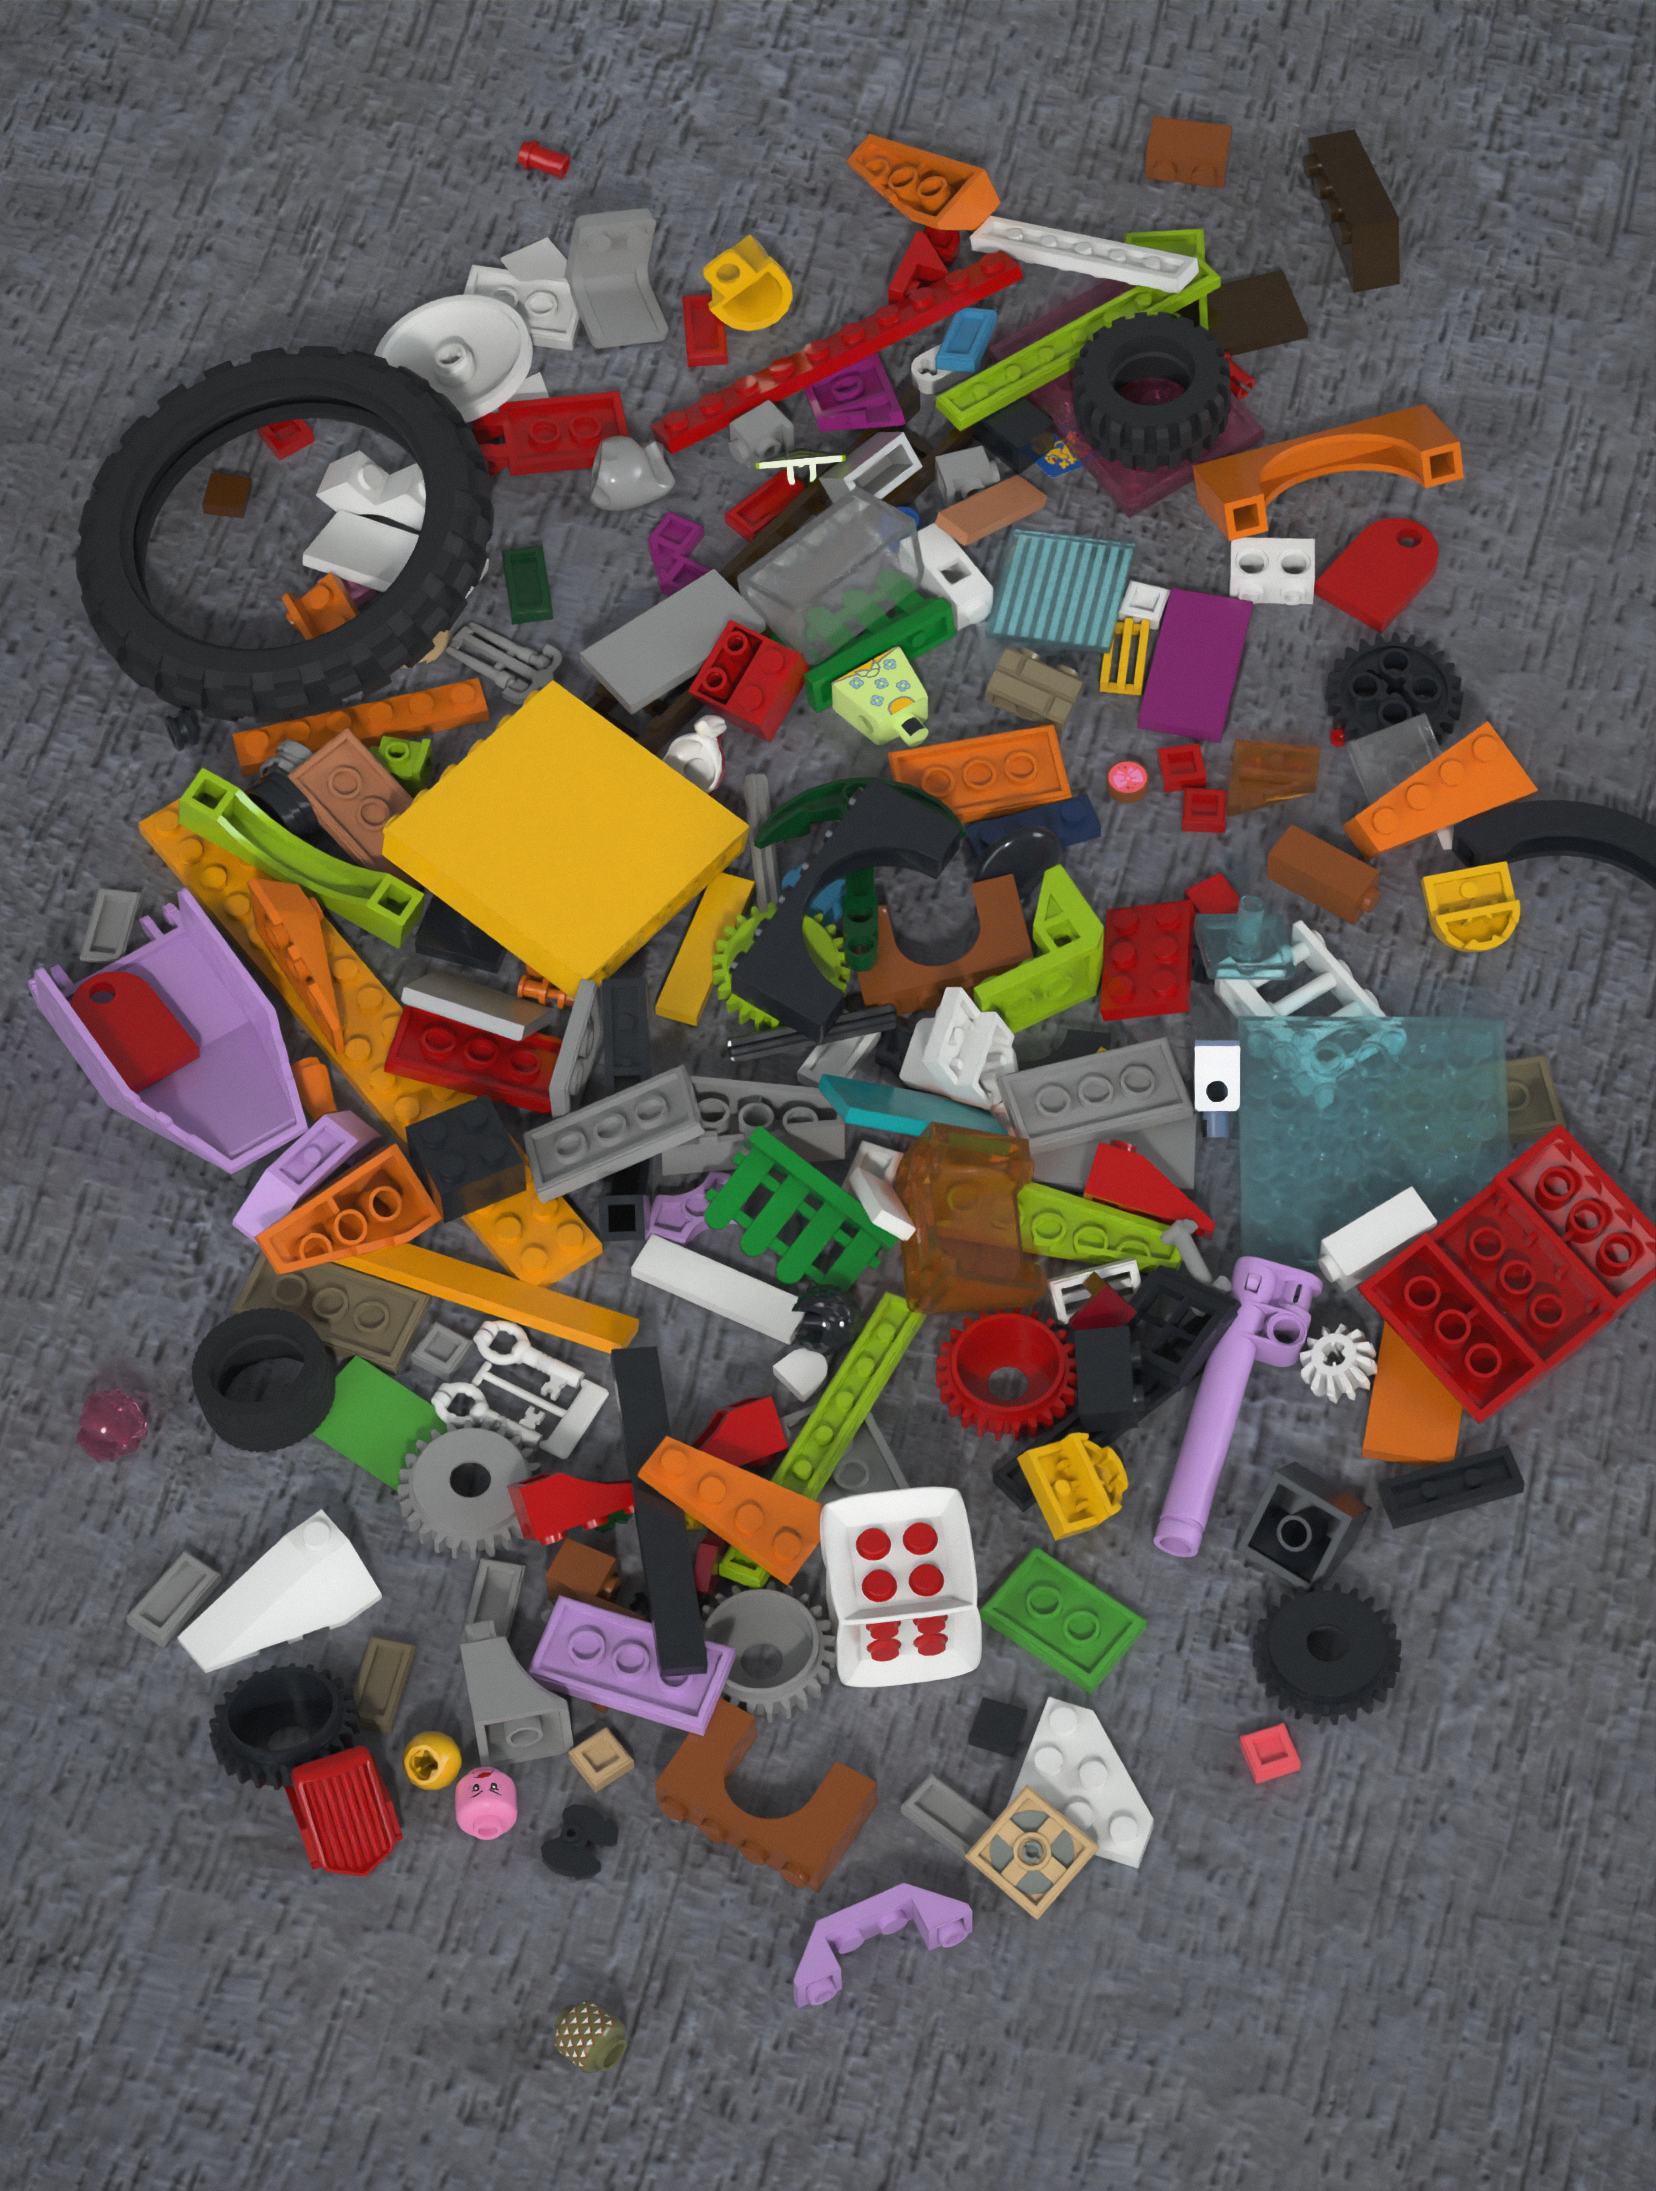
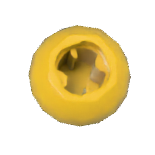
M424 1731L415 1735L407 1744L402 1756L403 1771L413 1785L423 1790H441L449 1786L459 1773L462 1765L460 1748L452 1737L440 1731Z

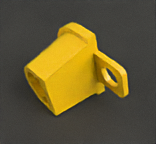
M751 234L731 249L722 252L705 265L702 270L704 278L711 284L712 301L708 303L709 310L723 323L733 329L744 331L764 329L778 322L789 309L793 295L788 275L771 256H768L763 246Z

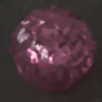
M119 1389L115 1391H99L98 1394H90L86 1398L82 1408L83 1416H80L78 1423L82 1428H80L76 1436V1443L83 1447L86 1454L93 1457L99 1463L104 1461L113 1462L120 1457H126L129 1453L137 1451L140 1441L147 1436L148 1431L143 1412L139 1409L138 1404L134 1402L133 1398L125 1395Z

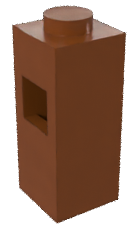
M1293 824L1288 827L1268 853V879L1353 925L1356 924L1364 912L1371 913L1380 899L1381 891L1378 890L1379 870Z

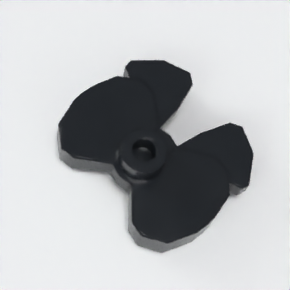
M573 1804L563 1811L562 1816L565 1827L562 1829L560 1837L545 1842L541 1846L543 1863L551 1871L567 1877L574 1876L579 1881L593 1878L601 1871V1863L590 1852L585 1850L588 1842L614 1847L617 1845L619 1833L613 1819L608 1818L604 1821V1817L595 1809L585 1805Z

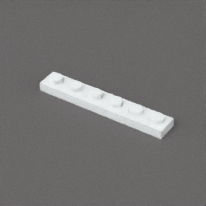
M990 216L970 236L971 247L974 251L996 253L1002 250L1010 258L1022 260L1026 263L1051 266L1063 271H1075L1089 274L1096 278L1113 279L1127 282L1130 285L1156 288L1168 293H1180L1199 273L1198 260L1194 257Z

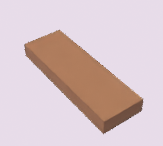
M1017 474L938 512L935 524L963 546H967L1044 508L1047 496Z

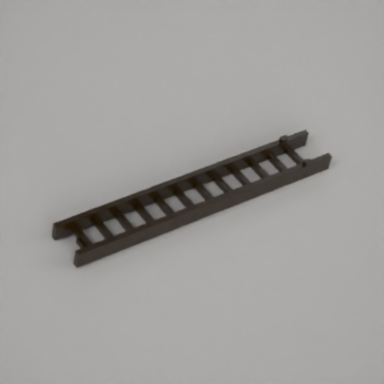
M911 386L898 399L905 423L909 422L920 411V390L914 386ZM973 424L962 431L955 427L935 448L914 434H910L902 429L904 425L868 428L843 452V454H846V457L878 432H904L914 452L923 458L921 461L923 467L870 507L871 510L855 525L824 505L830 497L819 478L839 463L833 462L734 557L719 574L746 601L765 612L762 618L765 620L766 630L760 634L771 639V634L775 630L784 628L883 531L882 526L886 523L887 515L891 510L897 507H908L935 480L936 456L967 449L973 443ZM812 515H815L845 535L830 550L822 547L797 530ZM786 540L818 560L803 577L771 557ZM759 566L792 587L776 603L744 582ZM687 679L676 686L684 693L668 709L655 700L641 708L654 718L649 722V727L641 735H638L608 715L619 701L601 683L596 687V692L585 702L587 706L654 755L705 706V704L689 694L688 690L694 681Z

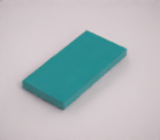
M822 1074L818 1089L845 1123L999 1152L1008 1150L1012 1137L989 1110H984V1108L953 1101L950 1097L828 1074Z

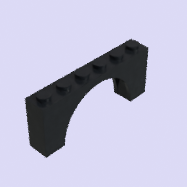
M874 777L865 789L859 787L853 793L848 802V812L841 822L835 820L830 825L824 836L823 842L825 844L818 854L812 852L807 857L801 867V878L794 887L788 885L783 890L776 904L778 910L770 920L764 918L760 922L752 938L755 942L747 953L740 951L729 968V974H731V993L819 1045L843 1013L845 993L823 976L813 963L806 949L802 926L813 901L828 885L837 879L866 868H906L937 880L960 848L961 827Z

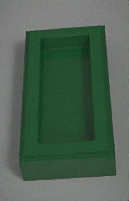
M543 546L501 551L512 625L553 620Z

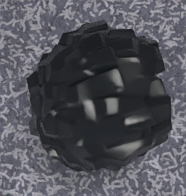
M832 1284L815 1285L813 1288H808L806 1293L800 1294L797 1303L794 1304L791 1310L792 1312H806L803 1317V1326L808 1332L807 1335H795L799 1345L805 1347L808 1351L817 1352L823 1356H829L833 1352L842 1350L854 1343L857 1336L861 1333L862 1325L865 1323V1318L861 1315V1308L850 1297L849 1292Z

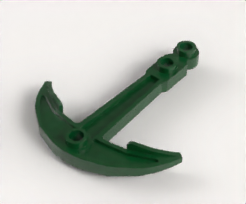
M873 777L839 779L803 791L779 806L767 818L754 839V846L762 849L783 840L806 836L810 833V824L834 820L842 821L848 812L847 805L853 793L859 787L865 789ZM874 777L961 827V839L966 836V831L958 817L938 798L911 784ZM876 867L857 870L846 875L847 894L843 898L844 960L856 972L871 970L879 960L878 897L875 895Z

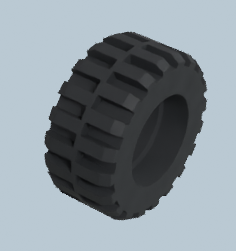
M1159 311L1158 316H1147V312L1135 313V318L1127 320L1123 316L1113 320L1112 327L1107 328L1103 326L1093 334V341L1088 340L1079 351L1080 357L1075 361L1073 369L1074 413L1076 414V424L1079 432L1085 435L1086 443L1093 450L1097 451L1100 449L1101 457L1112 463L1115 460L1121 461V466L1134 470L1135 466L1145 467L1146 472H1157V467L1168 466V470L1181 467V462L1184 460H1188L1191 463L1202 456L1203 448L1208 451L1219 441V435L1225 431L1228 424V414L1230 413L1229 361L1225 358V351L1217 340H1212V334L1201 325L1195 328L1194 321L1183 316L1175 319L1171 318V313ZM1144 378L1167 379L1179 384L1186 390L1177 399L1161 405L1136 404L1118 394L1124 386Z

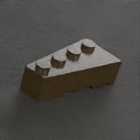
M1355 129L1308 138L1309 154L1303 156L1305 174L1308 179L1312 178L1316 197L1322 205L1353 293L1400 284L1399 217Z

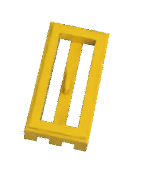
M1116 617L1108 652H1104L1100 692L1142 696L1150 620L1142 619L1141 624L1133 623L1134 618H1125V623L1117 622ZM1123 634L1117 683L1110 682L1115 635ZM1132 635H1137L1140 638L1134 684H1126Z

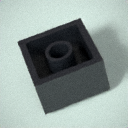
M487 1094L405 1127L409 1156L444 1224L526 1191L523 1161Z

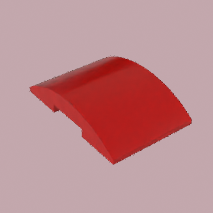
M1559 1124L1493 1177L1490 1185L1429 1234L1425 1232L1361 1284L1357 1290L1480 1425L1524 1395L1565 1363L1656 1283V1227L1569 1132Z

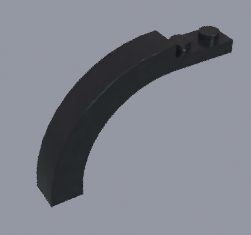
M1536 800L1493 808L1454 825L1451 851L1467 868L1504 861L1510 864L1544 856L1581 857L1597 860L1627 871L1656 890V827L1619 810L1578 801Z
M647 978L602 979L606 1097L652 1078ZM653 1156L604 1177L602 1193L598 1196L600 1242L647 1239L652 1208Z

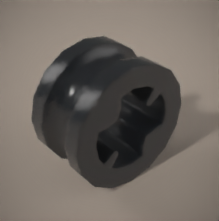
M184 709L178 711V716L172 718L170 715L164 717L166 730L177 752L183 751L185 744L189 743L192 746L198 744L196 731L188 713Z

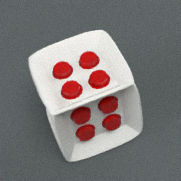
M934 1486L904 1488L852 1495L825 1504L820 1514V1545L823 1562L826 1567L825 1583L828 1618L831 1623V1636H835L836 1651L833 1652L835 1653V1663L841 1683L853 1687H885L948 1679L975 1670L980 1664L982 1654V1626L977 1608V1575L971 1533L960 1491L955 1488Z

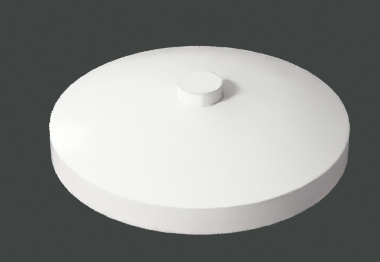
M467 294L437 299L409 312L387 331L374 355L386 358L388 365L395 368L404 366L428 380L430 386L436 392L444 394L452 402L467 423L497 409L519 389L531 367L533 347L527 327L516 310L492 297Z

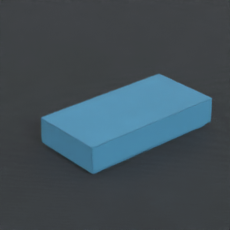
M965 307L955 312L935 357L936 368L939 370L976 373L998 322L996 310Z

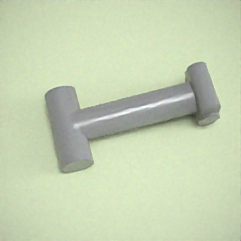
M1177 1220L1160 1236L1161 1241L1166 1245H1176L1193 1280L1227 1295L1232 1290L1231 1281L1225 1276H1219L1215 1281L1213 1280L1191 1237V1234L1198 1228L1197 1224L1193 1220ZM1191 1307L1198 1316L1203 1317L1206 1315V1313Z

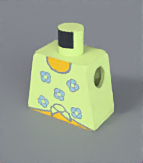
M899 646L892 648L832 682L833 709L876 745H885L900 736L909 747H916L928 736V729L922 724L928 718V696Z

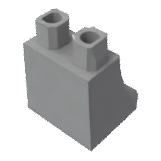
M492 1620L466 1625L468 1643L459 1645L481 1767H497L550 1757L570 1750L574 1745L567 1701L542 1687L523 1669L513 1654L505 1636L496 1637Z

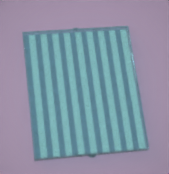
M1013 529L988 619L985 638L1110 654L1133 561L1135 544Z

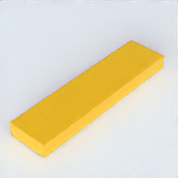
M721 872L707 886L655 1005L656 1015L694 1026L698 1025L715 985L712 979L713 971L716 969L712 968L713 955L718 954L716 953L717 940H725L724 928L726 926L737 929L736 916L739 914L745 915L755 892V881Z

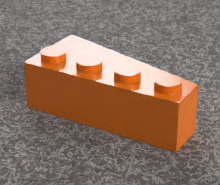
M1487 721L1341 827L1365 860L1368 861L1428 836L1451 829L1454 825L1482 812L1523 801L1537 792L1538 789Z

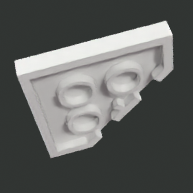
M1048 1697L1008 1805L1028 1784L1100 1847L1094 1855L1139 1868L1153 1830V1817L1094 1711Z

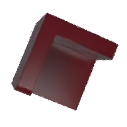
M1094 1271L1082 1283L1091 1296L1069 1319V1324L1075 1330L1125 1326L1137 1311Z

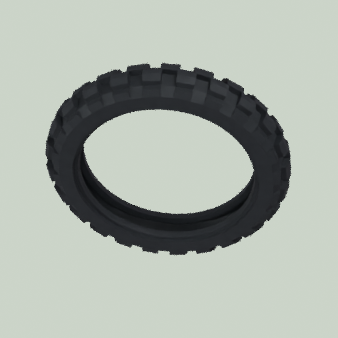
M304 346V348L300 347L298 354L287 355L284 348H276L252 353L251 362L233 366L229 360L203 371L206 379L188 389L184 384H180L158 400L157 403L160 409L150 418L142 415L131 425L119 440L123 447L118 454L112 453L111 456H107L92 484L96 491L92 495L91 500H86L78 528L81 542L75 552L77 579L82 591L81 600L89 621L106 651L115 659L121 670L140 687L149 688L156 693L159 699L180 709L190 710V708L200 710L205 717L238 722V719H243L244 716L254 717L257 723L290 721V718H293V714L296 712L309 710L312 716L342 708V699L360 691L363 692L366 698L392 683L389 675L403 665L412 669L434 649L433 639L440 631L445 632L451 629L468 604L465 597L468 591H470L471 586L476 587L479 583L488 558L485 551L487 541H490L493 535L494 507L491 502L492 484L487 464L476 438L464 421L460 411L444 394L436 392L430 386L428 380L404 366L395 368L388 365L386 358L354 350L353 353L347 352L345 355L339 354L337 347ZM310 418L334 419L362 425L385 435L405 449L417 462L423 474L426 502L422 528L415 548L406 565L388 589L367 609L336 629L313 639L287 646L264 649L232 648L202 641L184 633L162 617L151 604L145 582V558L150 533L156 517L165 500L182 478L203 458L234 438L252 430L284 421Z

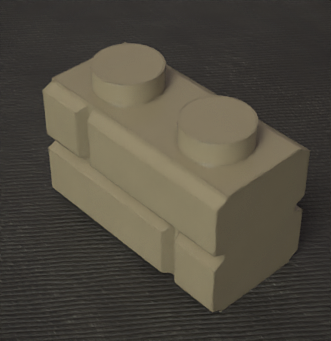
M1007 647L987 686L984 702L1038 726L1054 724L1056 734L1061 736L1080 699L1084 681L1079 679L1078 673L1068 666L1058 664L1054 668L1040 662V657L1027 648L1019 647L1015 651Z

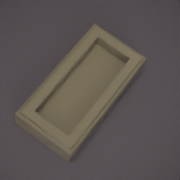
M371 1636L353 1692L360 1719H358L360 1728L392 1734L417 1655L416 1645Z

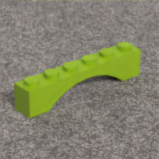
M203 767L179 800V824L280 882L298 884L308 898L314 897L322 906L398 949L401 948L422 917L424 893L389 873L354 866L309 845L270 818L240 788Z

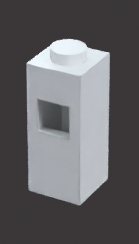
M933 523L903 539L904 565L930 597L932 596L935 600L943 597L952 606L954 627L957 631L970 624H977L993 613V587L949 534Z
M1411 1186L1323 1239L1319 1254L1320 1259H1318L1319 1267L1331 1283L1337 1281L1342 1290L1346 1292L1374 1275L1425 1232L1427 1234L1432 1232L1437 1226V1220Z

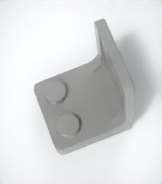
M648 208L586 214L579 216L575 220L565 278L570 286L574 304L589 340L596 348L664 341L667 338L669 327L648 278V261L656 221Z

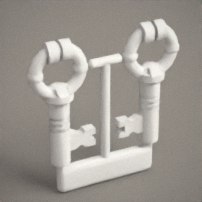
M505 1320L485 1321L475 1334L473 1340L477 1344L480 1354L488 1361L484 1362L471 1384L466 1382L441 1384L431 1399L437 1415L446 1425L452 1422L455 1427L464 1428L465 1420H471L472 1425L476 1427L482 1425L484 1421H489L490 1429L495 1430V1432L502 1426L507 1427V1438L512 1439L519 1435L522 1437L523 1446L531 1447L533 1451H536L540 1446L542 1450L561 1459H567L609 1395L608 1390L587 1379H583L584 1372L531 1347L527 1334L517 1323ZM499 1331H506L517 1338L518 1342H516L509 1354H498L497 1351H492L489 1348ZM514 1363L519 1365L525 1363L533 1368H537L539 1371L542 1370L543 1373H547L550 1376V1381L545 1382L540 1394L546 1396L547 1393H551L550 1399L554 1401L557 1400L561 1389L566 1384L576 1389L581 1384L582 1389L569 1409L565 1410L488 1371L492 1364L510 1365ZM484 1379L562 1419L549 1439L542 1441L543 1435L536 1432L535 1427L543 1421L545 1417L544 1412L539 1411L538 1414H535V1408L529 1406L525 1412L524 1419H521L519 1423L511 1421V1419L489 1409L484 1394L476 1386H479ZM457 1393H465L466 1396L472 1397L475 1400L476 1404L471 1408L468 1416H456V1414L450 1413L447 1410Z

